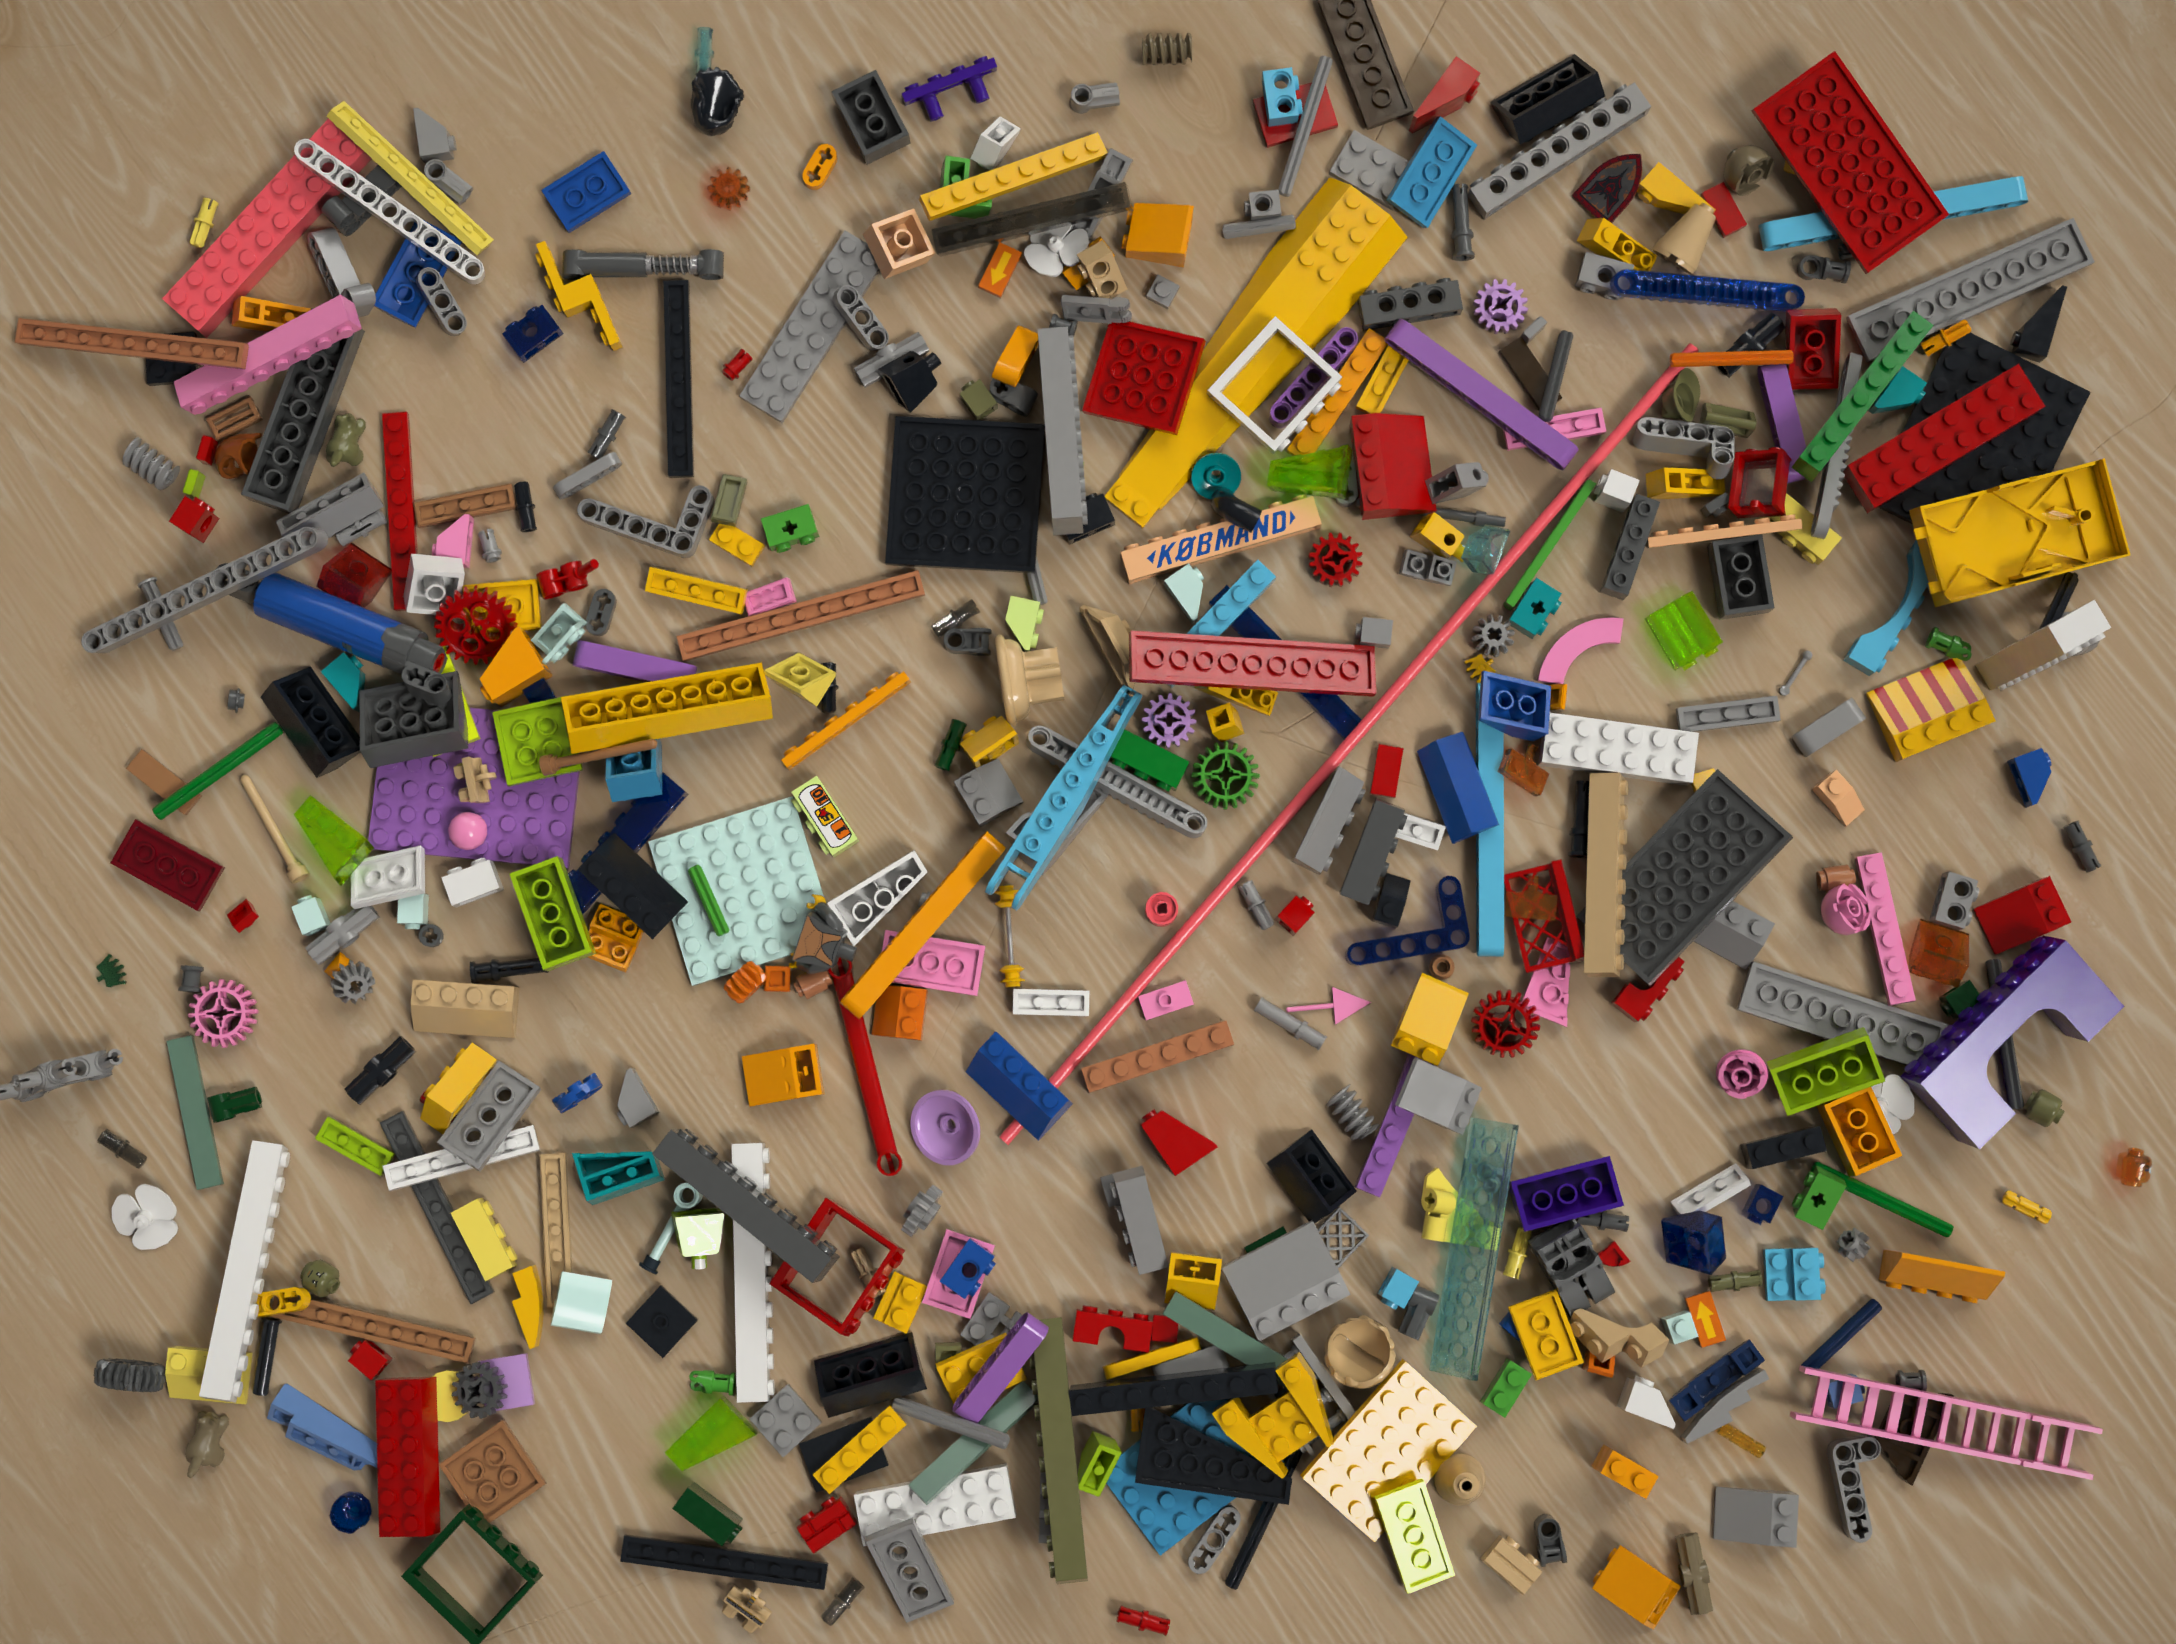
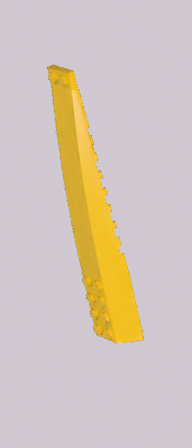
M1330 177L1295 220L1296 228L1287 230L1268 253L1203 350L1178 434L1173 435L1150 429L1119 474L1118 480L1104 496L1106 501L1142 529L1155 513L1161 510L1191 479L1192 469L1196 462L1207 454L1215 453L1240 426L1232 416L1207 395V390L1267 324L1276 316L1313 350L1345 317L1358 301L1359 296H1362L1408 238L1390 214L1352 185ZM1277 331L1226 387L1222 394L1249 417L1306 356Z

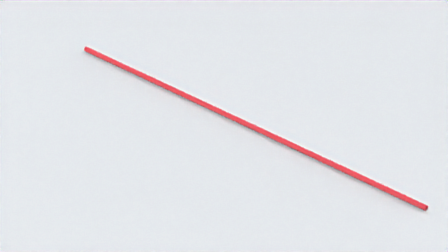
M1689 343L1681 353L1699 352V350ZM1669 366L1090 1031L1050 1077L1049 1081L1057 1089L1685 367ZM1014 1119L999 1138L1009 1145L1024 1127Z

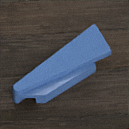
M289 1384L283 1385L271 1403L267 1419L288 1426L286 1438L354 1471L361 1470L365 1465L369 1464L377 1468L376 1442Z

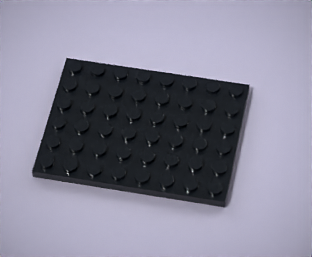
M1968 333L1951 343L1952 346L1949 347L1947 345L1943 348L1923 389L1926 394L1917 405L1915 404L1901 433L2017 364L2020 365L2045 407L1878 508L1913 525L1909 512L1911 509L1987 490L2017 480L2051 473L2091 392L1973 333Z

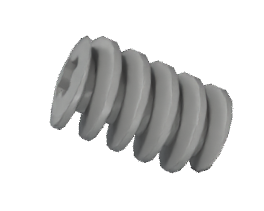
M139 437L135 438L123 455V465L127 468L130 467L134 473H139L141 478L147 479V482L151 485L154 484L158 490H163L170 486L179 475L180 466L171 469L173 461L168 460L163 464L165 461L163 454L155 458L157 450L152 449L148 452L150 445L144 443L140 446L142 439Z
M1349 1084L1332 1096L1326 1106L1335 1105L1336 1108L1332 1114H1342L1338 1122L1339 1124L1348 1123L1344 1129L1345 1132L1354 1131L1350 1137L1351 1140H1362L1376 1130L1380 1124L1371 1125L1374 1116L1365 1117L1369 1109L1367 1107L1359 1109L1362 1099L1353 1100L1357 1092L1355 1090L1347 1092L1351 1085Z

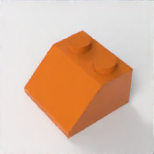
M888 986L876 1000L872 1035L922 1041L928 990Z

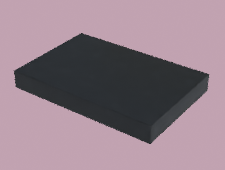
M872 1416L799 1443L816 1493L825 1489L815 1479L813 1474L873 1421ZM883 1447L844 1482L889 1466Z

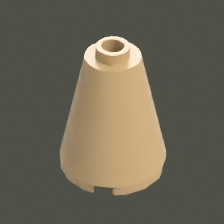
M1703 202L1700 206L1695 204L1654 244L1652 251L1667 262L1676 265L1680 270L1694 275L1716 216L1713 215L1715 210Z
M1458 1453L1451 1455L1450 1458L1441 1464L1434 1475V1482L1438 1494L1445 1501L1453 1505L1462 1506L1470 1504L1480 1497L1485 1488L1486 1477L1482 1465L1474 1457Z

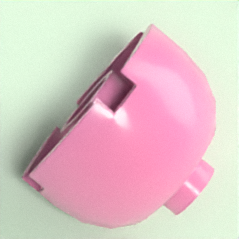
M1842 884L1834 887L1822 899L1821 915L1824 923L1834 933L1841 935H1851L1866 930L1871 920V911L1867 913L1865 907L1868 904L1867 898L1854 884H1849L1848 886Z

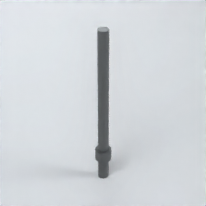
M1359 497L1356 499V507H1360ZM1437 508V512H1435L1443 519L1471 522L1475 526L1482 527L1485 524L1505 527L1506 517L1487 515L1483 511L1472 513ZM1430 513L1415 514V515L1425 516V515H1428V514H1430Z

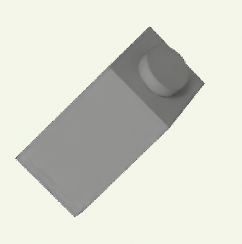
M413 108L419 154L423 162L426 164L433 159L441 161L454 159L453 151L457 150L454 135L451 136L443 125L419 108Z
M635 1068L626 1070L617 1104L620 1110L617 1112V1115L624 1126L628 1124L630 1128H634L659 1113V1110Z

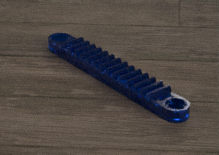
M1621 270L1613 275L1610 281V288L1617 296L1639 298L1640 300L1649 299L1650 301L1659 300L1660 302H1686L1688 304L1697 303V305L1706 304L1707 306L1716 305L1718 307H1744L1745 309L1754 308V310L1786 311L1799 308L1805 300V293L1801 287L1786 283L1637 270ZM1620 277H1626L1629 280L1630 286L1628 290H1623L1619 287L1618 279ZM1788 291L1796 295L1797 300L1795 304H1789L1786 301L1785 295Z

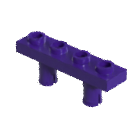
M987 56L981 57L973 61V66L967 68L964 65L958 66L950 70L951 74L944 77L941 74L932 76L927 79L928 83L919 86L918 83L905 87V92L901 96L904 105L907 106L917 101H923L926 112L932 122L944 117L936 96L938 93L964 83L969 84L976 104L989 100L990 97L982 78L984 75L997 71L994 57L988 59Z

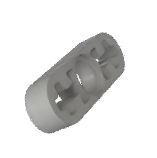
M616 452L609 453L554 485L553 489L560 500L565 499L615 471L622 465V462Z
M1225 1506L1219 1510L1190 1553L1188 1564L1194 1573L1203 1574L1210 1569L1238 1528L1241 1517L1236 1508ZM1233 1512V1518L1236 1521L1234 1523L1229 1522L1226 1525L1225 1530L1229 1532L1225 1535L1221 1529L1214 1526L1218 1523L1221 1527L1225 1520L1222 1515ZM1214 1532L1222 1537V1542L1217 1547H1211L1207 1543L1208 1535ZM1203 1544L1208 1551L1214 1552V1555L1211 1557L1207 1553L1204 1558L1206 1565H1200L1196 1568L1193 1558L1195 1556L1201 1557L1204 1550L1200 1549Z

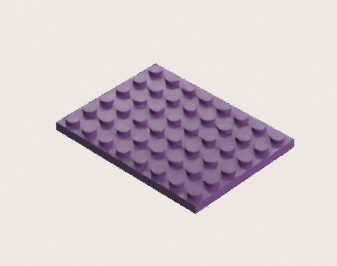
M470 708L481 739L469 743L468 749L377 767L367 849L394 852L421 845L425 849V855L473 860L485 858L486 861L491 860L493 862L534 865L558 856L563 859L566 869H569L580 771L510 787L507 786L492 713L499 710ZM479 757L482 760V765L487 764L488 773H496L497 778L490 780L492 788L488 790L490 802L470 803L460 801L458 792L459 789L467 787L466 779H457L453 767L462 763L461 758ZM463 812H471L480 815L487 824V837L482 845L472 850L459 849L453 845L448 837V827L456 815Z

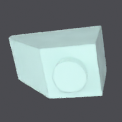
M1188 563L1165 579L1164 586L1193 625L1197 622L1203 588L1202 580L1204 577L1197 567L1192 568Z

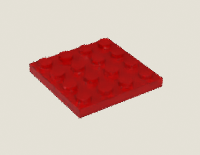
M1130 321L1126 323L1112 322L1108 325L1082 408L1083 413L1177 435L1206 343L1205 339Z

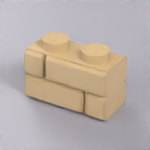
M1499 1535L1490 1548L1482 1555L1481 1560L1521 1595H1524L1542 1573V1570L1537 1567L1540 1562L1530 1553L1524 1556L1517 1549L1520 1545L1510 1536L1504 1539Z

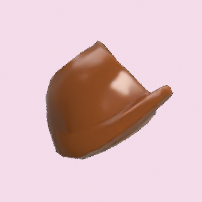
M261 433L238 434L225 439L219 444L215 452V465L221 477L234 479L244 474L248 476L258 451L255 441L262 437ZM235 461L239 465V468L235 467Z

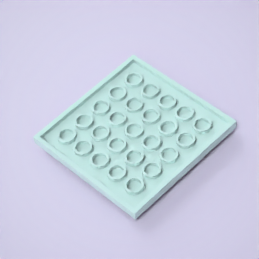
M793 796L648 841L658 874L688 901L672 919L692 986L733 974L750 961L756 965H762L791 956L790 953L795 952L806 916L812 911L815 912L814 909H809L806 905L807 903H815L814 897L811 896L812 894L823 897L824 894L799 813L791 801L794 799ZM695 865L702 867L729 927V932L723 936L716 935L688 873V869Z

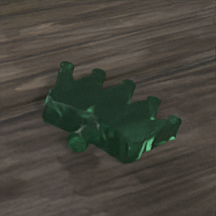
M108 954L96 967L102 974L97 977L98 982L105 980L106 987L109 988L127 983L125 980L119 981L127 973L117 974L124 968V965L114 967L119 962V959L110 961V958L113 957L111 954Z

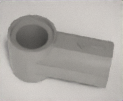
M1117 83L1094 86L1078 84L1071 91V109L1079 114L1086 113L1090 109L1120 105ZM1083 95L1088 100L1086 102H1079L1076 100V97Z
M433 159L426 163L424 167L425 175L436 187L459 205L466 202L473 191L472 186L447 168L441 160ZM435 169L443 170L442 175L438 178L431 177V173Z

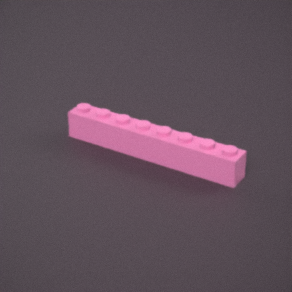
M339 295L247 343L249 349L245 370L205 365L174 381L180 407L194 415L204 413L208 408L225 402L229 397L246 391L258 382L266 381L270 376L289 369L291 365L310 358L312 354L331 347L337 341L351 337L353 333L362 329L354 303Z

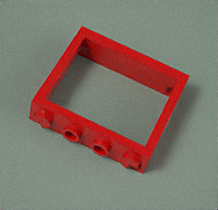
M825 1198L808 1224L817 1232L815 1237L820 1239L835 1215L839 1214L890 1250L843 1323L790 1286L798 1271L784 1261L769 1284L839 1334L849 1337L850 1334H854L861 1324L859 1320L863 1314L873 1307L875 1303L874 1297L878 1291L883 1290L888 1284V1276L893 1268L896 1269L901 1264L905 1249L834 1200Z

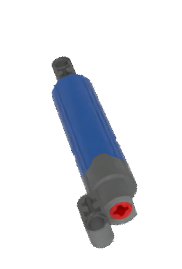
M228 563L221 564V565H219L216 569H218V568H220V567H222V566H224V565H226V564H228ZM245 570L246 576L249 574L248 570ZM276 572L263 578L261 582L256 581L229 594L232 597L253 604L254 614L260 618L401 674L408 692L416 697L437 705L445 704L451 698L452 693L445 676L441 674L448 659L443 646L430 642L428 635L421 630ZM225 575L223 579V583L225 586L228 583V580L225 581L228 578L227 575ZM437 687H443L439 691H433Z

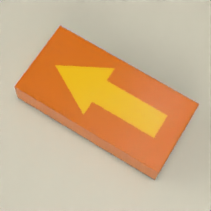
M999 242L978 288L1001 298L1022 256V252Z
M1708 1290L1684 1298L1699 1336L1697 1339L1700 1347L1703 1348L1726 1341L1711 1292Z

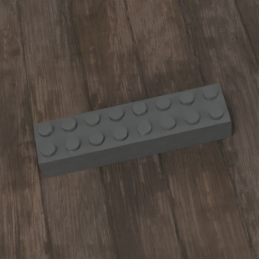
M363 329L353 333L349 338L337 341L327 349H322L312 354L310 358L290 366L241 495L245 498L288 514L299 508L365 332Z
M671 1129L652 1153L656 1158L811 1283L822 1281L840 1258L835 1253L837 1248L827 1240L823 1242L816 1238L817 1232L807 1224L804 1226L800 1225L795 1221L797 1216L787 1208L784 1210L780 1209L775 1205L778 1201L767 1192L763 1194L755 1189L758 1185L747 1176L745 1178L739 1176L736 1173L738 1169L727 1160L725 1162L719 1160L716 1157L718 1153L707 1144L705 1146L699 1144L696 1141L698 1137L688 1129Z

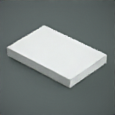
M421 845L351 861V906L354 909L425 894V849Z

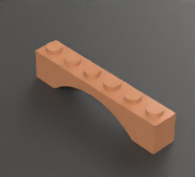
M1225 1020L1081 1068L1088 1091L1092 1093L1232 1046L1234 1042Z

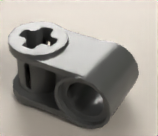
M995 379L990 383L989 392L997 403L1009 408L1018 415L1024 417L1029 415L1039 395L1035 390L1019 383L1014 388ZM1002 385L1005 387V391L999 394L996 391Z
M988 628L950 629L944 635V647L951 654L991 655L989 635L992 634V630ZM951 636H959L962 639L961 645L958 647L950 646L948 639ZM979 637H981V647H979Z
M1548 1514L1538 1516L1534 1522V1530L1540 1566L1546 1567L1548 1563L1559 1561L1567 1563V1555L1559 1523ZM1546 1522L1553 1523L1552 1531L1548 1534L1542 1533V1525Z

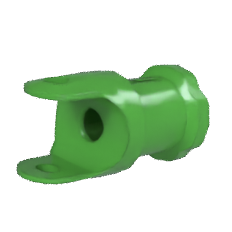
M1937 627L1931 630L1925 644L1926 648L1932 647L1945 653V656L1950 658H1958L1962 661L1970 660L1972 654L1969 643L1962 641L1959 636H1950L1940 632Z
M704 1370L693 1371L689 1375V1379L692 1381L690 1387L693 1391L712 1394L713 1391L725 1392L730 1396L734 1395L736 1385V1373L734 1372L728 1375Z

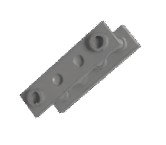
M1299 1333L1291 1339L1295 1345L1284 1356L1289 1359L1300 1351L1313 1370L1316 1380L1319 1378L1325 1386L1321 1389L1322 1392L1320 1393L1323 1404L1326 1401L1331 1402L1335 1400L1340 1407L1336 1410L1337 1413L1328 1419L1330 1429L1332 1430L1340 1423H1346L1355 1413V1410ZM1282 1388L1276 1394L1267 1395L1273 1401L1288 1391V1389ZM1317 1436L1299 1449L1302 1453L1308 1451L1312 1456L1315 1452L1310 1445L1321 1437Z

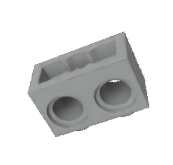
M1953 872L1942 873L1929 922L1955 930L1965 929V926H1968L1972 919L1971 904L1976 901L1979 894L1978 880ZM1956 883L1964 887V894L1962 896H1958L1955 893L1954 887ZM1950 907L1957 911L1955 921L1948 917L1947 912Z

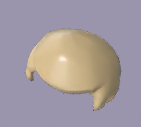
M1361 1315L1358 1318H1347L1345 1323L1335 1325L1329 1333L1324 1349L1325 1363L1334 1379L1343 1385L1358 1389L1370 1388L1381 1383L1392 1371L1396 1358L1395 1351L1393 1350L1395 1343L1390 1337L1388 1328L1365 1315Z

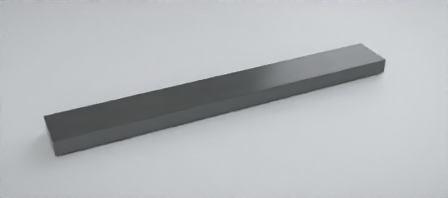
M404 1111L380 1122L398 1161L425 1154ZM439 1179L412 1185L411 1187L470 1304L494 1293L495 1291L490 1281L484 1280L451 1215L454 1209Z

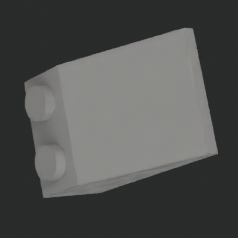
M1414 1057L1395 1105L1440 1127L1463 1135L1482 1087Z
M1715 1486L1713 1539L1796 1548L1799 1495L1790 1491Z

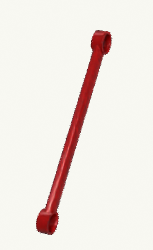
M839 957L837 965L840 976H836L831 968L828 972L833 978L878 1156L877 1168L883 1175L894 1176L902 1169L903 1160L897 1152L864 1018L862 1016L858 1019L840 1004L841 999L855 983L852 975L853 963L847 960L849 968L845 974L842 960ZM891 1153L895 1154L894 1156H896L899 1161L898 1169L896 1170V1172L894 1169ZM884 1155H886L890 1173H886L881 1168L880 1162Z

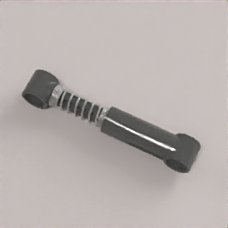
M582 250L563 251L562 277L568 280H578L590 274L593 277H648V274L652 275L653 272L656 275L659 272L663 275L666 272L670 275L673 272L676 275L679 272H682L683 275L689 272L690 275L698 274L699 278L705 280H720L724 277V252L720 250H701L697 256L691 255L690 257L688 255L686 257H681V255L679 257H674V255L672 257L667 255L666 257H661L660 255L659 257H654V255H647L646 252L587 253Z

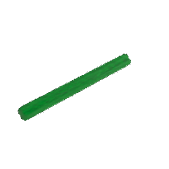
M273 722L153 807V813L159 820H163L283 734V730L278 723Z
M1814 1162L1811 1167V1172L1814 1171L1816 1166H1819L1844 1178L1846 1183L1845 1190L1944 1237H1950L1954 1226L1820 1162Z

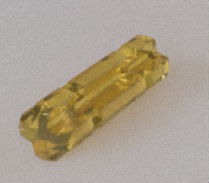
M1726 1424L1717 1430L1719 1435L1726 1439L1729 1438V1441L1747 1452L1750 1451L1757 1458H1761L1766 1450L1763 1444L1757 1441L1754 1442L1753 1438L1736 1428L1733 1429V1426L1730 1424Z

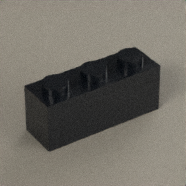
M1812 1126L1740 1144L1746 1169H1756L1827 1151L1821 1126Z

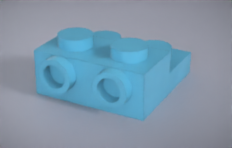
M1818 1248L1763 1249L1766 1301L1821 1300V1294L1826 1292L1825 1280L1820 1279V1268H1824L1823 1253H1819Z

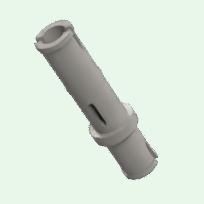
M1261 997L1254 1009V1012L1261 1014L1294 1034L1295 1039L1299 1040L1300 1038L1317 1048V1050L1321 1048L1327 1038L1326 1035L1324 1036L1309 1027L1308 1022H1301Z

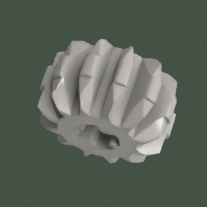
M1492 614L1487 616V622L1480 618L1478 623L1481 627L1474 626L1472 629L1473 632L1479 634L1472 637L1473 642L1480 641L1475 649L1479 651L1484 647V656L1486 657L1489 655L1490 650H1492L1494 657L1499 656V650L1505 654L1508 652L1506 645L1512 646L1514 643L1508 637L1513 636L1515 631L1506 630L1511 623L1507 621L1504 625L1501 624L1503 619L1501 615L1498 616L1496 622H1494ZM1488 631L1491 633L1497 632V638L1490 640L1488 638L1490 635Z
M349 960L348 966L339 964L340 971H332L334 979L330 980L334 995L345 1004L351 1000L356 1005L358 998L366 1001L365 994L373 993L371 986L375 984L371 969L365 967L361 961L354 964L353 961Z

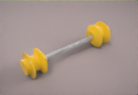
M1014 885L999 886V891L994 892V894L999 895V901L995 905L999 908H1005L1009 965L1003 966L999 970V972L1005 974V979L1000 981V983H1005V988L1020 987V982L1025 981V979L1020 978V972L1024 968L1020 965H1014L1010 908L1012 907L1014 894L1019 891L1014 890Z

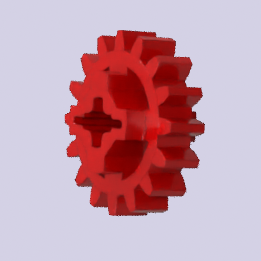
M1340 532L1337 538H1334L1333 534L1329 533L1328 540L1321 536L1319 537L1320 545L1315 543L1312 545V549L1316 553H1309L1308 557L1314 561L1310 562L1308 566L1309 568L1316 569L1312 574L1313 577L1321 576L1319 583L1322 584L1327 580L1329 581V587H1332L1334 582H1337L1338 586L1342 587L1343 580L1350 584L1352 582L1351 575L1356 577L1359 575V571L1355 567H1362L1363 563L1357 559L1361 558L1363 554L1362 552L1355 551L1359 546L1358 543L1350 544L1351 536L1344 540ZM1338 545L1345 547L1348 551H1343ZM1327 546V555L1319 558L1320 552ZM1333 555H1336L1337 559L1341 558L1338 565H1335L1334 561L1330 562ZM1352 562L1351 568L1344 574V565ZM1323 569H1328L1333 575L1327 574Z

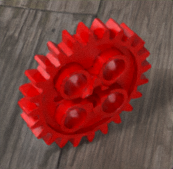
M475 585L473 592H470L465 586L463 594L454 590V598L447 595L445 599L446 604L440 603V611H436L435 615L437 621L434 623V628L438 629L435 636L441 638L440 646L448 645L447 654L455 652V660L463 656L465 664L470 658L473 659L475 665L478 664L479 659L488 664V657L491 656L494 659L497 652H499L510 634L517 627L518 623L513 622L516 620V613H510L512 611V604L504 606L506 597L498 600V591L489 595L488 587H485L483 592H479L477 585ZM483 607L487 611L479 613L475 610V608ZM461 618L465 622L458 624L455 623L453 619ZM495 627L499 632L491 633L487 629ZM468 638H473L477 641V643L470 644L467 643L465 640Z

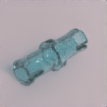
M709 27L697 28L698 42L697 49L695 50V56L697 57L696 73L699 70L707 71V68H711V61L714 57V51L712 50L713 29Z

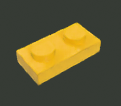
M718 524L709 539L711 543L753 567L765 548L763 543L740 529L724 524Z

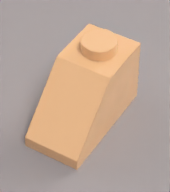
M1838 770L1829 773L1811 789L1845 827L1865 810L1854 788Z

